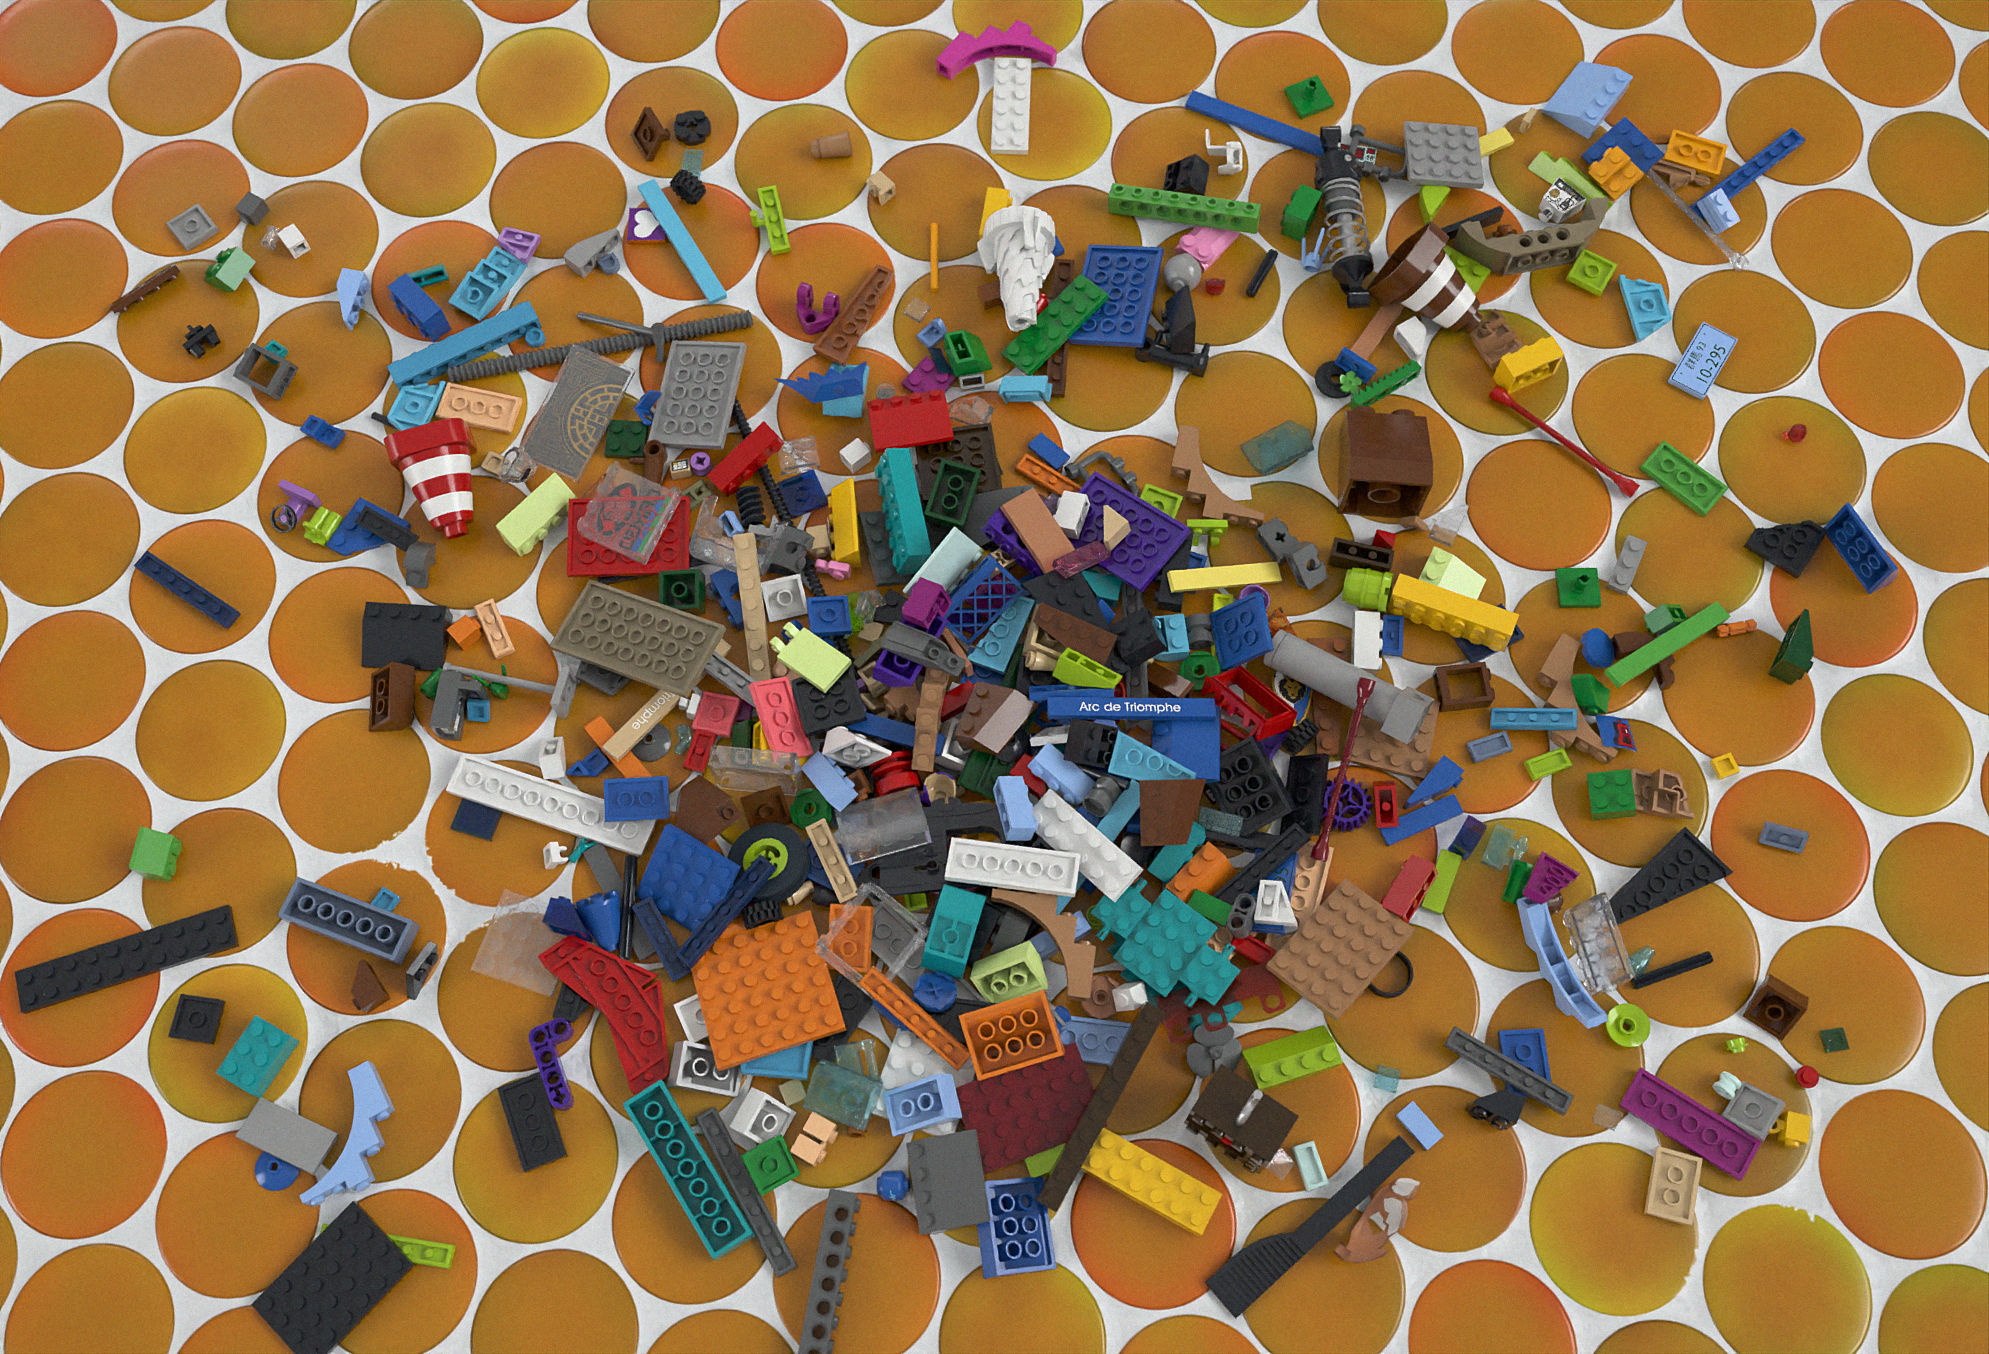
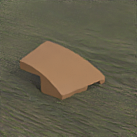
M1496 308L1491 311V316L1487 320H1483L1470 333L1474 345L1492 370L1498 367L1502 356L1507 353H1515L1525 346L1516 338L1515 331L1505 322L1504 316Z
M1631 768L1636 812L1677 819L1694 818V812L1690 811L1687 803L1688 796L1683 788L1680 774L1664 769H1658L1653 773Z

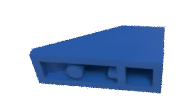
M1443 755L1409 797L1403 808L1407 810L1447 793L1452 786L1456 789L1463 780L1460 776L1464 770Z

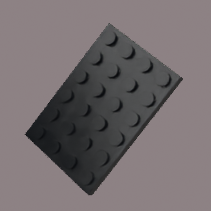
M352 1201L251 1305L295 1354H330L408 1274L415 1264L358 1202Z

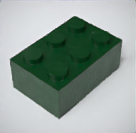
M942 458L924 513L925 521L953 529L955 526L958 530L964 532L981 479V470Z

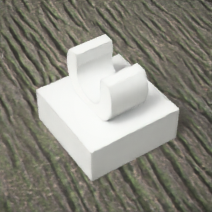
M693 693L691 700L683 697L680 698L679 709L687 711L688 719L694 720L701 701V695Z
M549 842L543 849L545 868L554 869L558 864L566 863L568 858H562L560 853L565 852L567 847H559L558 842Z

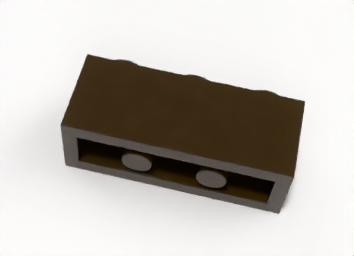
M1335 537L1327 565L1351 570L1352 568H1369L1382 573L1390 572L1395 551Z

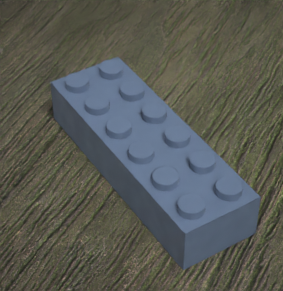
M298 876L277 915L285 922L402 966L420 929V926L413 920Z

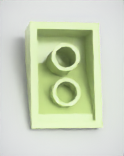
M1435 546L1418 579L1476 600L1486 581L1485 578L1456 556Z

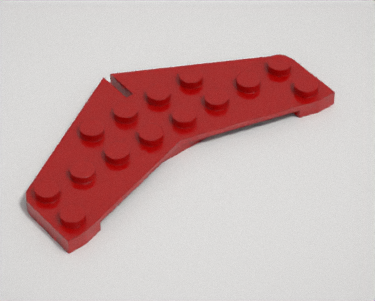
M567 936L537 956L541 964L548 971L606 1016L629 1089L633 1096L660 1079L664 1081L668 1077L669 1062L661 979L645 990L642 989L658 978L657 974L625 959H621L576 936Z

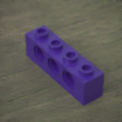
M999 507L980 531L984 533L987 539L997 544L1004 553L1009 554L1015 559L1018 565L1029 571L1034 578L1044 575V572Z

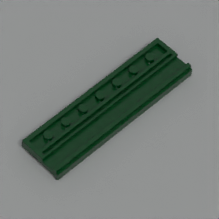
M1019 643L1000 686L1015 689L1019 660L1024 643ZM1037 710L1028 716V721L1024 726H1020L1026 734L1030 729ZM971 749L956 785H960L996 803L993 787L998 776H1009L1014 763L998 760L993 754Z

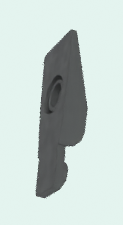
M898 621L893 622L880 645L881 648L929 668L941 670L956 678L959 677L966 664L965 659L949 652L948 646L938 638Z

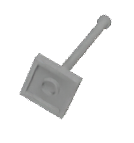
M445 662L443 666V671L454 669L467 677H472V674H475L483 680L553 694L550 704L558 717L567 719L578 684L572 669L563 665L556 686L455 666L451 662Z

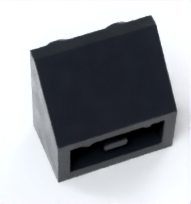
M1197 154L1167 165L1163 190L1205 196L1210 165Z
M1071 718L1063 760L1109 769L1119 728Z
M1504 1089L1475 1099L1465 1107V1110L1470 1112L1469 1115L1472 1118L1480 1121L1484 1119L1490 1122L1491 1127L1503 1131V1129L1507 1130L1517 1124L1526 1099Z

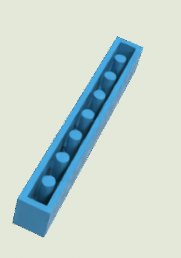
M528 300L517 304L507 311H502L492 318L485 319L479 324L465 328L455 335L448 336L438 343L431 344L423 350L413 352L410 356L396 360L388 365L387 368L400 391L402 386L423 384L446 373L448 366L454 367V365L466 364L524 337L528 330L532 328L541 329L542 326Z

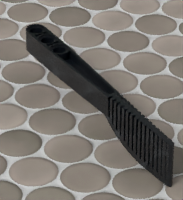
M1398 1135L1293 1233L1272 1235L1251 1243L1230 1258L1204 1283L1236 1319L1408 1160L1415 1151Z

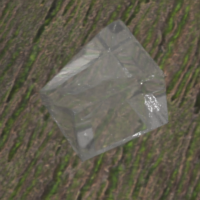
M1279 1148L1266 1168L1279 1179L1284 1180L1296 1162Z

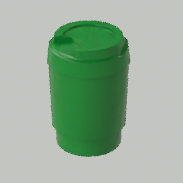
M439 667L420 686V692L431 700H434L436 697L440 674L443 671Z

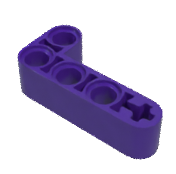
M556 1018L533 1028L528 1036L549 1101L560 1111L570 1109L574 1103V1098L556 1045L569 1040L573 1036V1027L564 1018ZM566 1025V1031L563 1034H557L559 1026ZM545 1033L544 1041L537 1043V1036ZM551 1053L552 1060L549 1063H543L544 1056ZM559 1074L558 1082L551 1084L550 1078L552 1075ZM557 1090H559L560 1093H561L564 1097H566V1098L563 1099V1103H562V1104L558 1102L559 1100H561V1098H560V1095H559V1093L557 1092Z

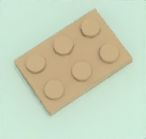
M1660 1146L1655 1147L1644 1214L1692 1226L1703 1158Z

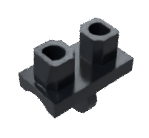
M200 324L195 328L188 325L187 328L190 332L185 335L188 341L183 344V347L189 354L192 353L196 358L200 359L206 353L201 346L207 341L213 348L220 344L221 341L211 324L204 329Z

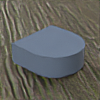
M613 252L597 260L598 266L607 275H613L620 269L619 260Z

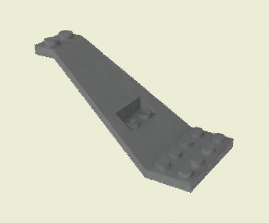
M1014 486L976 494L964 532L962 533L981 548L992 543L993 541L987 539L984 533L980 531L983 525L1000 506L1031 488L1035 489V486ZM927 504L921 505L923 515L925 513ZM882 511L859 512L857 518L876 587L907 585L916 574H897V569L893 566V550L889 547V531L885 528V513ZM925 521L931 553L933 554L940 545L939 542L941 543L952 529Z

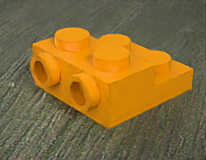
M1618 146L1614 149L1611 147L1607 149L1603 154L1604 158L1600 162H1593L1588 172V178L1614 202L1644 176V172L1631 162L1630 157Z

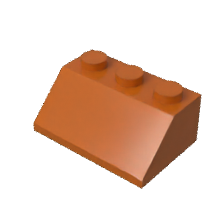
M1208 841L1165 888L1188 904L1195 889L1212 896L1233 878L1237 871L1226 856Z

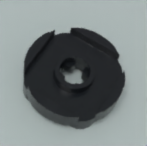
M701 110L679 113L674 122L675 136L679 141H683L688 146L702 144L705 142L708 134L709 136L711 134L709 118ZM690 126H696L694 130L689 128Z

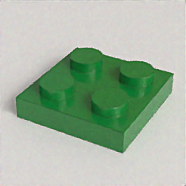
M780 1133L740 1155L761 1197L800 1175L799 1169Z

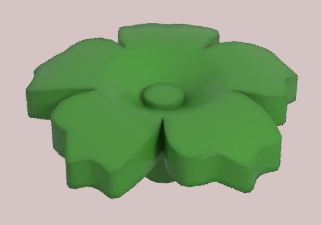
M1353 371L1347 372L1345 375L1342 374L1339 377V383L1342 385L1340 389L1346 393L1350 391L1352 395L1353 393H1358V386L1362 385V380L1358 376L1355 377V372Z

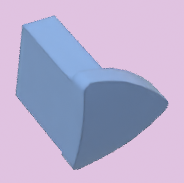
M933 319L928 326L917 334V339L927 348H934L944 339L947 329L942 319Z

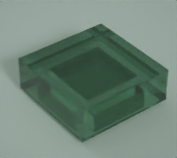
M1843 1027L1819 1032L1825 1054L1850 1049Z

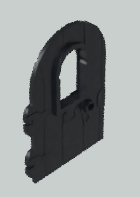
M948 797L947 804H944V798H938L932 802L931 807L915 808L911 802H901L902 808H898V803L889 804L885 807L884 811L877 812L881 897L941 892L944 884L960 889L986 886L945 880L948 860V836L985 832L992 833L999 838L1000 844L1024 847V841H1006L998 807L994 804L986 802L962 803L959 798ZM917 868H927V870L914 871Z

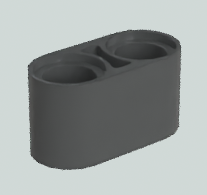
M1248 893L1240 894L1236 898L1227 919V925L1231 933L1238 939L1247 937L1255 922L1256 902L1253 896ZM1246 904H1251L1248 909H1243ZM1238 923H1243L1240 928H1235Z

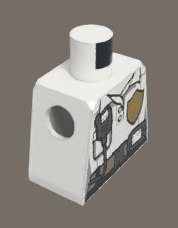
M1559 177L1545 194L1539 205V209L1542 211L1539 214V218L1545 223L1552 219L1560 224L1582 209L1586 198Z

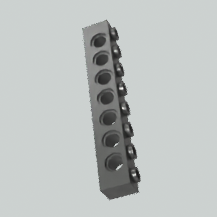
M831 1188L829 1190L798 1354H810L813 1350H819L821 1354L833 1353L835 1340H831L832 1331L837 1330L839 1316L835 1315L837 1306L841 1307L844 1294L840 1292L841 1283H846L848 1269H845L846 1259L850 1260L852 1246L849 1245L850 1236L855 1235L857 1225L856 1222H853L854 1214L859 1213L861 1199H858L857 1193ZM841 1209H845L848 1212V1217L844 1221L836 1219V1213ZM836 1232H841L844 1236L843 1241L838 1245L833 1244L831 1240L832 1235ZM832 1255H836L839 1258V1264L835 1268H830L827 1265V1260ZM829 1278L833 1279L835 1283L833 1290L829 1292L824 1291L823 1282ZM822 1302H828L830 1305V1311L826 1315H820L818 1312V1307ZM817 1326H823L826 1330L825 1336L822 1339L814 1337L813 1332Z

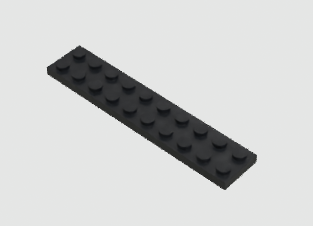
M225 905L15 971L21 1013L27 1014L239 947L231 906Z

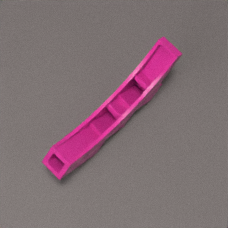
M1017 19L1005 33L991 25L977 39L973 35L961 31L936 59V71L952 80L959 72L971 64L997 56L1028 57L1053 67L1057 62V50L1051 45L1040 41L1039 38L1032 36V28Z

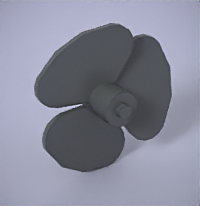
M1207 1022L1198 1026L1194 1030L1193 1036L1199 1043L1190 1044L1186 1050L1187 1063L1192 1072L1201 1078H1207L1213 1071V1062L1215 1072L1220 1064L1233 1072L1241 1057V1043L1237 1039H1233V1028L1221 1022Z

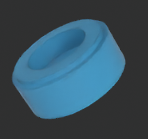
M532 328L525 334V340L532 348H539L545 343L546 337L539 328Z

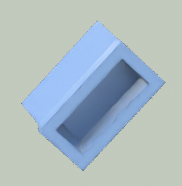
M725 511L718 518L729 538H733V535L745 533L734 511Z

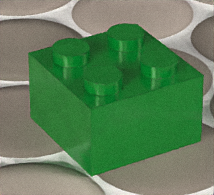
M1301 184L1298 190L1295 189L1290 199L1291 203L1290 205L1286 204L1282 213L1284 215L1280 223L1282 235L1302 242L1317 214L1322 192L1304 184Z
M1631 769L1587 773L1593 821L1636 816Z

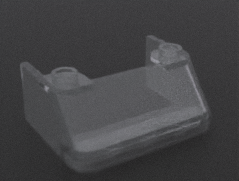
M718 496L704 497L689 544V552L697 559L737 573L733 539L722 536L724 522L719 517L712 515ZM786 521L775 523L771 537L764 538L759 544L757 557L760 578L765 575L771 565L783 531L788 524Z

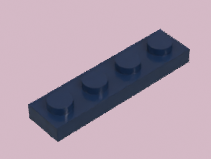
M650 896L633 905L631 908L671 981L674 983L692 973L691 968L675 955L679 950V946L652 897Z

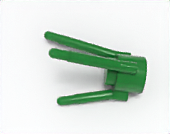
M501 664L503 676H507L505 664ZM472 674V678L479 681L487 690L492 691L495 697L502 698L503 700L506 699L509 693L508 685L496 682L488 684L479 676Z

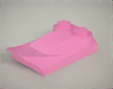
M1196 226L1188 235L1181 237L1174 252L1178 255L1183 253L1191 254L1198 261L1201 271L1204 273L1239 236V232Z

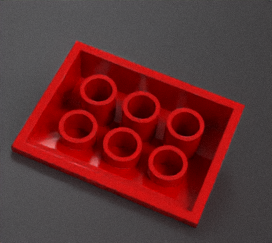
M934 389L930 392L912 393L906 396H893L887 399H874L866 402L876 453L884 452L886 448H908L954 440L944 389Z

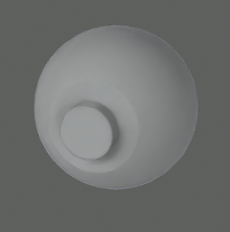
M1189 253L1179 254L1169 259L1163 271L1166 285L1175 292H1178L1185 285H1189V289L1192 291L1199 284L1202 275L1198 261Z

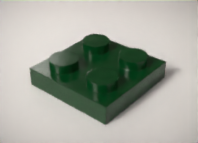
M609 419L604 451L605 458L630 459L645 457L644 446L647 443L649 425H645L642 421Z

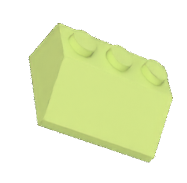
M1030 940L974 962L970 979L983 998L991 1003H1001L1040 990H1046L1049 987L1041 956Z

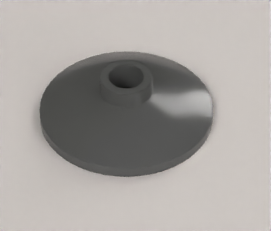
M657 723L631 751L642 761H657L663 758L671 747L670 733L665 726ZM653 737L651 742H646V738Z

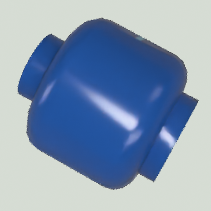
M902 1170L884 1171L881 1177L877 1178V1194L881 1195L885 1201L903 1200L906 1192H910L911 1189L910 1178H906Z

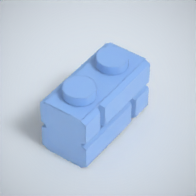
M1722 188L1696 203L1715 235L1740 221Z

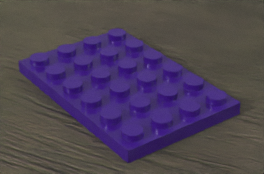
M1095 471L1077 492L1086 494L1090 502L1079 539L1067 538L1073 544L1078 554L1142 593L1191 533V530L1186 525ZM1104 505H1108L1125 518L1131 529L1111 551H1107L1104 543Z

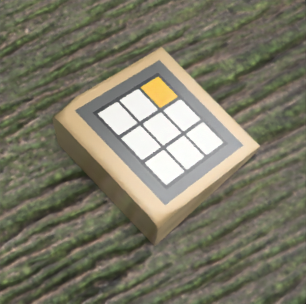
M689 458L670 461V472L673 480L692 476Z

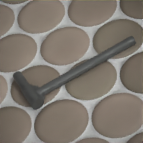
M578 312L577 318L580 320L650 335L654 344H656L657 362H664L663 344L665 343L663 323H654L650 328Z

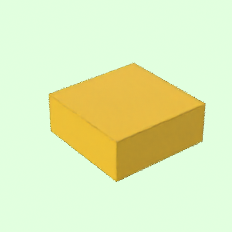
M1731 752L1710 761L1718 780L1740 772Z

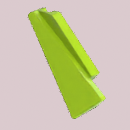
M1541 151L1528 166L1530 171L1552 185L1560 177L1586 198L1585 206L1593 198L1608 197L1605 192L1566 157H1560L1556 160L1548 151ZM1608 200L1607 211L1614 205V204H1613L1612 202H1610L1609 200Z

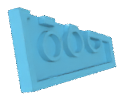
M1021 595L1001 613L997 622L993 623L989 628V632L976 645L977 648L973 653H970L967 657L970 662L1005 675L1036 602Z
M1118 731L1108 769L1109 773L1135 780L1196 778L1197 773Z

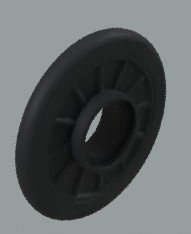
M1336 360L1328 361L1322 364L1316 371L1315 384L1318 390L1325 396L1335 399L1349 396L1351 394L1350 391L1348 393L1342 392L1340 389L1342 385L1331 380V377H1340L1347 372L1334 364Z

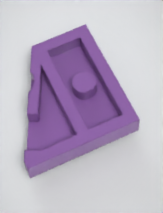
M504 227L497 240L498 245L527 265L541 242V237L538 234Z

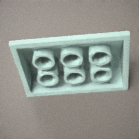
M954 526L903 589V592L910 597L913 585L922 577L942 585L949 595L957 587L958 582L970 573L969 569L972 564H977L982 559L984 550Z

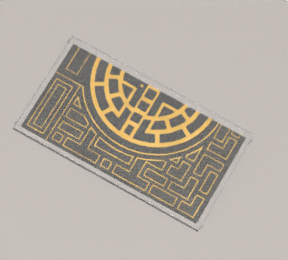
M573 344L525 435L516 456L579 483L636 370Z

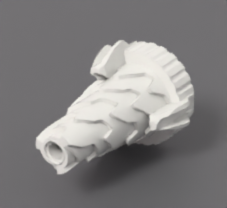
M1023 205L1002 208L994 212L993 215H990L985 222L983 238L977 242V248L986 273L991 274L997 268V276H999L1000 296L1005 307L1006 321L1010 330L1016 332L1027 329L1030 325H1037L1036 302L1039 300V289H1042V283L1045 282L1053 265L1054 255L1051 251H1053L1055 246V223L1052 221L1051 216L1047 215L1045 211H1041V209Z

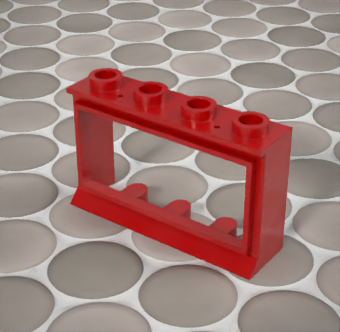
M1241 665L1238 668L1213 677L1206 675L1201 690L1202 695L1215 691L1213 697L1215 704L1222 703L1224 697H1226L1230 701L1227 710L1229 716L1236 715L1239 709L1244 712L1242 720L1244 728L1251 727L1253 721L1259 725L1255 737L1257 741L1291 729L1298 711ZM1234 684L1239 686L1274 717L1265 719L1229 689L1228 686Z

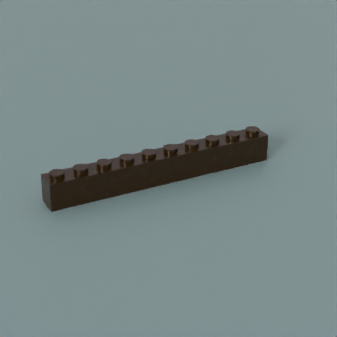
M1148 1001L1141 1005L1039 1190L1035 1201L1054 1212L1058 1211L1166 1013L1165 1011Z

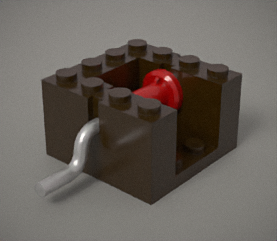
M1220 1064L1184 1123L1187 1125L1186 1129L1195 1135L1199 1133L1206 1138L1205 1142L1214 1148L1220 1146L1225 1150L1224 1155L1233 1161L1238 1159L1244 1164V1169L1252 1174L1255 1172L1260 1174L1270 1164L1299 1116Z

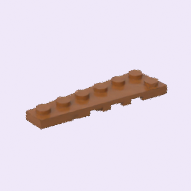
M877 264L813 346V351L845 367L894 278V272Z
M1348 637L1307 638L1306 642L1346 661ZM1313 689L1311 697L1313 723L1320 729L1315 737L1316 754L1326 753L1330 757H1337L1339 753L1343 704Z

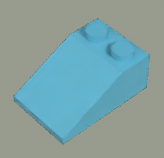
M831 363L830 368L842 374L845 368H849L852 371L859 365L847 364L843 367L839 364ZM869 366L865 367L863 374L864 394L824 401V415L849 416L851 418L862 417Z

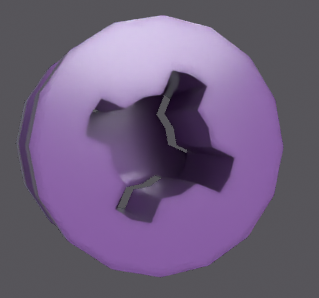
M698 452L691 457L690 463L693 472L697 476L704 477L711 472L712 464L706 453Z

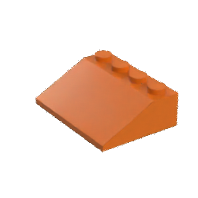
M1044 990L959 1015L978 1081L1065 1054L1061 1035Z

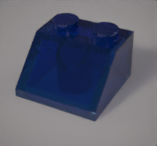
M559 896L558 899L551 897L542 920L544 925L553 933L576 936L592 943L593 937L575 907L576 905L571 903V899Z

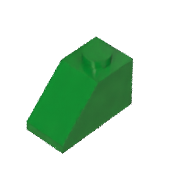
M1662 604L1643 616L1646 621V628L1653 634L1666 633L1688 619L1681 605Z
M1591 674L1571 675L1570 680L1578 707L1589 716L1607 713L1610 690Z

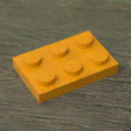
M1673 129L1663 160L1694 169L1698 174L1701 173V175L1704 174L1717 179L1728 145Z

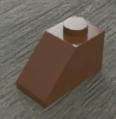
M364 959L361 960L351 990L355 997L352 1001L359 1011L362 1009L370 1013L391 998L370 963Z

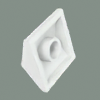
M800 574L761 582L770 622L807 614L806 597Z

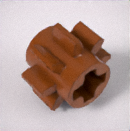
M1511 224L1499 225L1497 230L1493 232V237L1499 238L1509 234H1517V229H1512Z

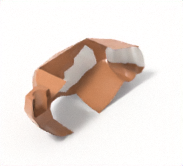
M1397 1178L1378 1191L1351 1231L1349 1244L1340 1242L1334 1254L1342 1261L1359 1263L1382 1258L1389 1251L1382 1247L1389 1237L1399 1231L1400 1227L1404 1229L1407 1219V1202L1413 1200L1416 1196L1420 1182L1410 1178ZM1381 1211L1384 1214L1382 1223L1386 1227L1383 1231L1373 1236L1367 1219Z

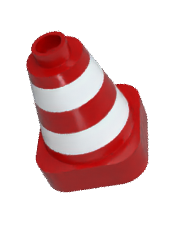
M448 418L386 436L383 440L390 464L404 475L433 530L436 532L443 531L446 540L460 538L469 534L467 525L474 521L470 456L477 452L470 426L462 418Z

